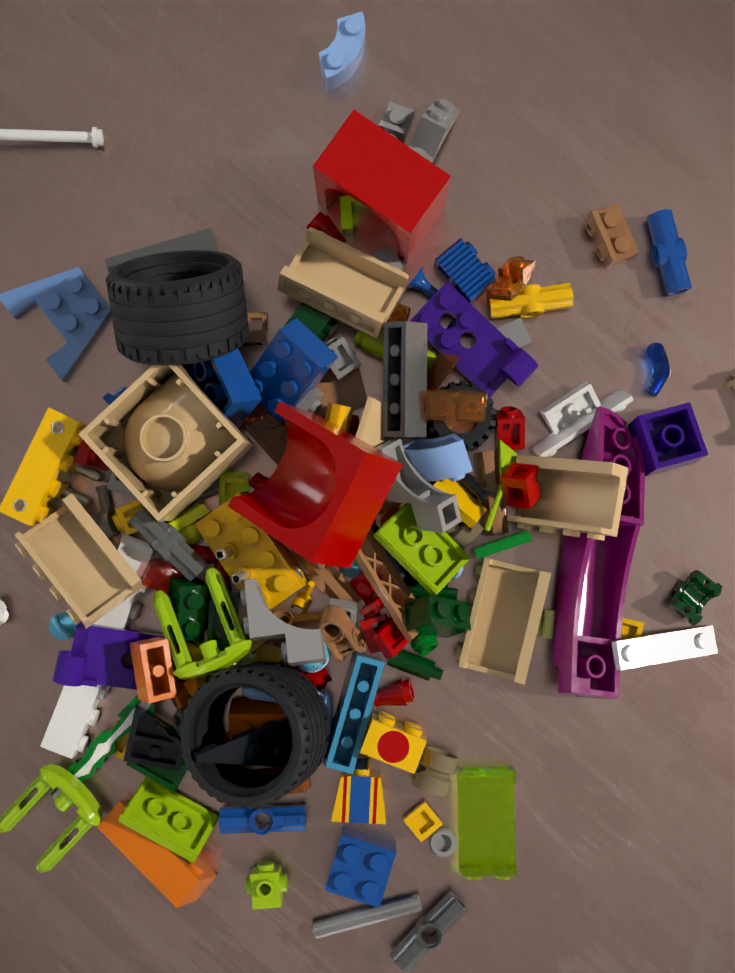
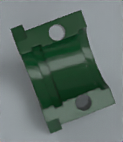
M695 570L690 573L684 582L678 580L677 586L672 588L676 594L671 599L670 605L686 616L688 622L694 626L702 620V610L707 602L721 594L722 585L714 583L701 571Z

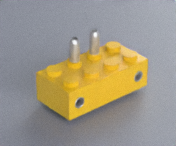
M48 407L0 505L1 513L26 525L36 526L57 511L55 506L59 498H66L71 493L82 506L89 504L90 499L88 496L69 488V484H67L71 473L74 474L75 472L93 481H99L102 477L100 471L74 461L82 441L79 433L87 425Z
M249 491L239 492L235 496L249 494ZM229 499L194 525L240 593L241 589L245 588L244 580L256 578L260 582L264 600L271 610L306 586L309 580L287 547L228 507L231 500Z

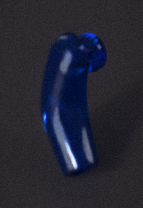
M652 343L646 350L652 375L644 391L653 397H657L670 377L671 370L664 346L661 343Z

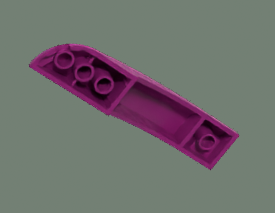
M601 406L596 409L581 460L613 462L628 467L617 537L605 536L604 541L587 538V533L580 532V537L564 535L556 594L553 665L559 666V694L575 695V697L619 699L620 670H616L611 642L621 640L627 582L640 526L644 525L645 461L638 438L632 437L629 430L625 427L628 423L615 412Z

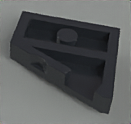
M136 705L123 761L180 772L183 760V752L180 749L181 737L144 708Z

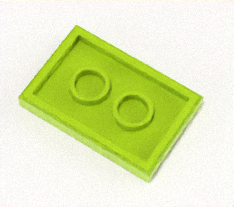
M405 503L373 535L432 596H436L471 558L446 532L418 530L411 503Z
M146 776L121 813L118 822L194 864L219 816Z

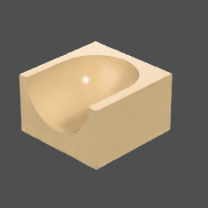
M152 365L79 433L81 438L157 521H173L255 445L248 436L242 433L212 403L186 372L187 370L182 365Z

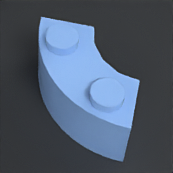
M363 11L336 19L337 33L335 40L328 48L318 53L320 69L328 92L347 82L360 66L365 50V19Z
M455 433L434 439L419 437L402 444L410 462L427 482L444 479L458 481L464 478L466 473L473 471L464 441Z

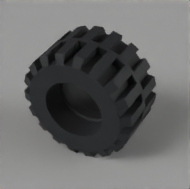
M460 381V383L450 382L447 386L439 388L429 401L426 431L429 432L433 439L455 433L463 439L466 451H473L481 446L492 434L496 424L495 416L497 415L496 409L493 408L494 402L492 398L489 399L486 395L488 392L484 388L482 390L477 388L478 385L475 383L470 385L466 384L467 381ZM457 402L465 403L473 409L476 415V424L472 430L467 433H456L447 427L444 422V412L450 404Z

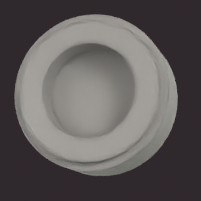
M439 827L429 836L431 851L438 857L452 855L457 848L455 833L448 827Z

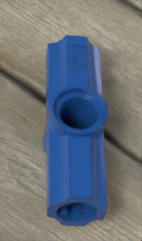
M663 209L649 214L647 221L653 240L652 257L656 267H660L667 296L678 295L691 290L692 285L685 263L687 249L684 240L678 236L672 210Z
M268 804L249 809L248 806L244 809L221 807L219 813L220 834L255 833L257 835H265L269 832L306 831L305 804ZM259 813L267 814L270 818V823L266 825L259 824L256 820V815Z

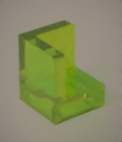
M230 471L220 476L219 505L224 504L239 492L249 491L250 493L251 487L249 485L252 475L249 472Z

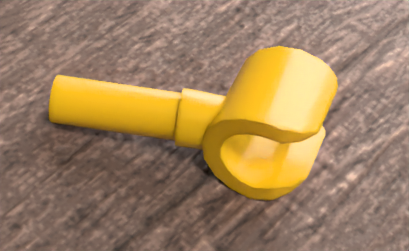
M313 581L308 582L304 592H299L291 604L292 609L294 606L301 608V614H305L312 603L310 593L315 586Z

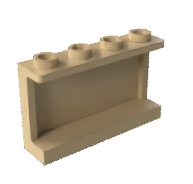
M310 227L307 231L305 242L290 266H284L280 272L277 290L378 339L384 328V322L388 321L405 290L409 275L399 268L392 267L372 255L363 253L347 243H343L322 231Z
M517 455L516 463L538 465L537 478L541 497L531 509L518 508L517 516L508 515L507 521L517 523V529L533 531V526L539 527V532L556 534V529L563 530L562 535L580 537V532L587 533V538L604 541L605 536L617 537L628 467L613 462Z
M71 493L63 499L64 506L44 519L42 523H38L24 534H21L19 531L14 535L18 543L14 546L24 559L30 556L35 563L31 568L41 581L45 578L48 579L52 585L49 591L58 603L64 600L69 606L66 613L76 625L81 622L87 629L140 590L143 585L139 576Z
M485 557L484 562H478L475 578L479 579L477 590H471L468 605L473 606L470 616L471 630L463 632L466 633L464 644H458L455 660H459L458 667L472 669L525 685L551 573Z

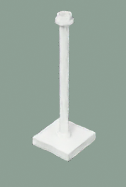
M92 127V132L0 129V140L92 143L93 148H98V146H103L104 144L103 129H97V127Z

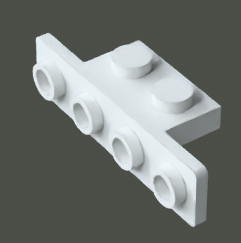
M587 381L583 382L540 410L551 433L530 446L531 452L539 457L553 456L557 449L567 443L576 441L582 433L590 429L597 407L601 406L618 413L633 401L632 395L619 389L599 402L592 385Z

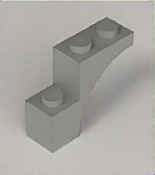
M436 98L421 116L409 147L433 163L461 110L456 108L449 100Z
M392 438L375 447L403 464L386 500L389 502L411 503L418 530L444 533L462 521L456 494L443 492L428 483L410 462L401 439Z
M256 578L244 580L245 588L241 589V601L243 606H247L248 617L243 618L245 635H249L250 639L254 642L285 638L286 641L281 642L283 660L288 659V664L291 666L326 662L322 630L298 628L283 622L267 606L261 591L260 582Z

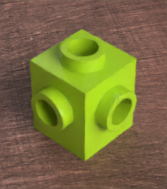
M265 861L258 863L256 867L252 868L250 876H246V893L252 895V909L282 907L283 892L288 890L287 874H282L281 865H274V862Z

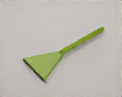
M498 440L501 476L512 463H516L518 454L501 440ZM501 479L485 526L486 531L491 529L503 494Z

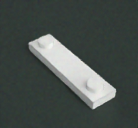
M713 625L611 642L616 670L718 653Z

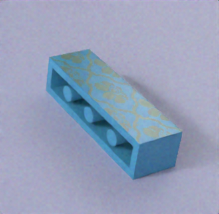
M358 652L352 654L332 723L329 746H327L325 757L322 758L325 767L353 774L385 664L381 659Z

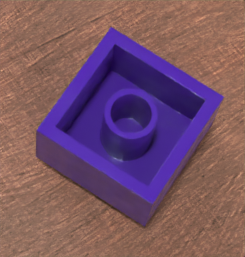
M690 402L637 416L628 424L632 437L638 438L645 461V477L697 463L709 455Z

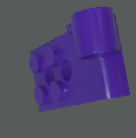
M448 282L410 320L411 322L428 323L427 341L439 353L459 355L460 360L454 367L471 383L477 384V388L480 390L484 388L488 392L486 394L488 398L507 379L520 387L539 367L538 363L526 351L519 348L510 338L507 339ZM444 314H451L455 318V326L451 329L443 328L440 324V317ZM471 333L475 337V345L471 348L463 347L460 343L462 334Z
M80 622L76 625L71 651H58L52 681L57 684L74 687L81 685L92 687L104 685L137 690L133 664L131 666L122 665V656L127 652H131L129 644L131 642L154 637L165 638V636L92 624L86 629ZM174 640L178 653H180L178 642ZM170 652L171 662H172V668H173V672H174V671L176 670V666H175V664H174V661H173V658H172V655H171V652ZM174 675L176 693L179 695L182 679Z

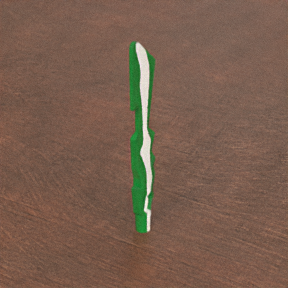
M137 694L117 715L121 720L110 731L103 730L86 749L80 761L76 759L67 771L81 782L86 778L92 777L96 768L103 766L105 757L117 752L116 741L130 732L136 705L141 706L151 715H154V702L146 703L138 699ZM56 787L50 794L52 798L56 799L61 794V791Z

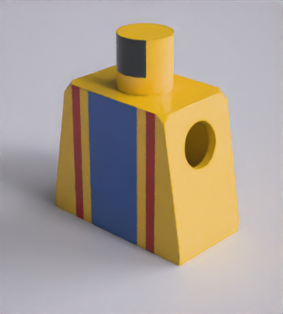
M358 755L353 774L341 771L331 822L386 824L381 773L370 772L369 756Z

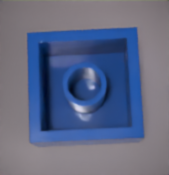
M342 826L326 878L324 891L380 908L397 852L396 843Z

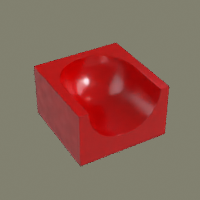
M354 109L313 165L318 204L328 209L334 201L347 194L366 206L394 232L399 241L398 258L405 264L408 263L444 212L451 175Z
M279 401L274 412L284 419L287 427V443L283 457L274 473L262 486L249 494L232 496L228 507L309 562L350 568L403 464L323 417Z

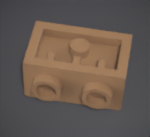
M619 203L599 211L597 209L590 211L585 222L586 229L590 236H594L597 243V255L601 261L605 262L607 267L639 254Z

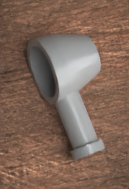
M100 485L95 489L98 493L101 512L92 519L107 537L117 536L120 531L118 532L112 516L116 515L111 506L110 490L106 489L107 485Z

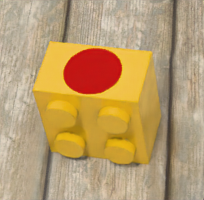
M380 710L378 714L374 712L371 714L360 747V753L415 774L427 739L420 725L410 721H406L405 724L399 723L395 720L394 715Z

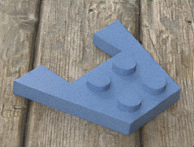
M79 267L0 294V301L14 318H17L37 303L67 343L46 358V361L63 382L70 376L111 316L110 306Z

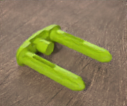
M213 567L207 569L205 580L230 644L222 652H220L216 640L207 641L199 646L204 659L199 662H192L169 596L162 590H158L153 594L152 603L165 639H168L169 649L176 666L173 674L179 679H195L220 672L243 658L252 646V640L246 639L223 576ZM224 605L227 606L235 628L233 631L224 611ZM171 628H173L175 637L177 639L181 651L180 653H178L173 636L171 634Z
M56 764L42 765L39 769V776L0 817V833L12 830L51 787L53 789L57 787L61 791V794L54 800L59 810L67 812L73 805L78 808L76 812L79 816L39 857L36 869L40 873L50 871L92 826H98L102 822V809L93 794L73 774ZM35 788H38L36 795L26 803L25 799ZM75 828H78L79 832L69 843H66L65 838Z

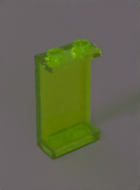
M513 766L457 767L458 869L460 876L465 877L467 880H481L482 876H494L496 880H509L511 876H518L515 855L514 803L516 770Z

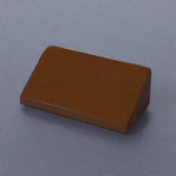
M440 353L427 372V403L460 360L459 355Z

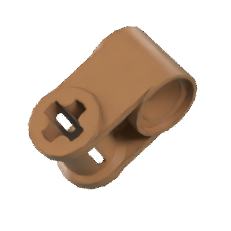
M335 605L326 607L322 612L319 629L322 630L324 642L335 660L340 662L345 660L347 655L355 652H365L366 642L364 636L356 628L346 611L342 607Z

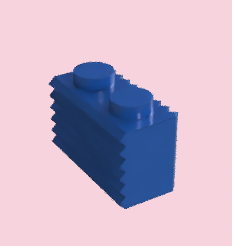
M460 238L435 259L434 266L472 304L494 285L496 273L487 262L482 263L476 256L478 252L470 242L464 243Z

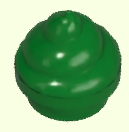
M418 634L412 640L411 647L420 656H425L438 647V637Z

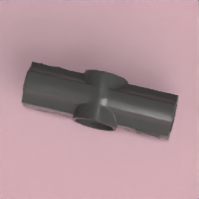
M144 506L128 521L149 542V546L163 560L169 561L189 581H192L207 565L186 543L187 540L171 524L167 525L164 521H157Z
M449 891L427 915H423L418 919L416 926L390 952V956L402 971L409 973L431 949L438 947L442 942V937L468 911L467 907L455 894ZM426 927L436 929L435 934L430 937L424 936L421 932Z

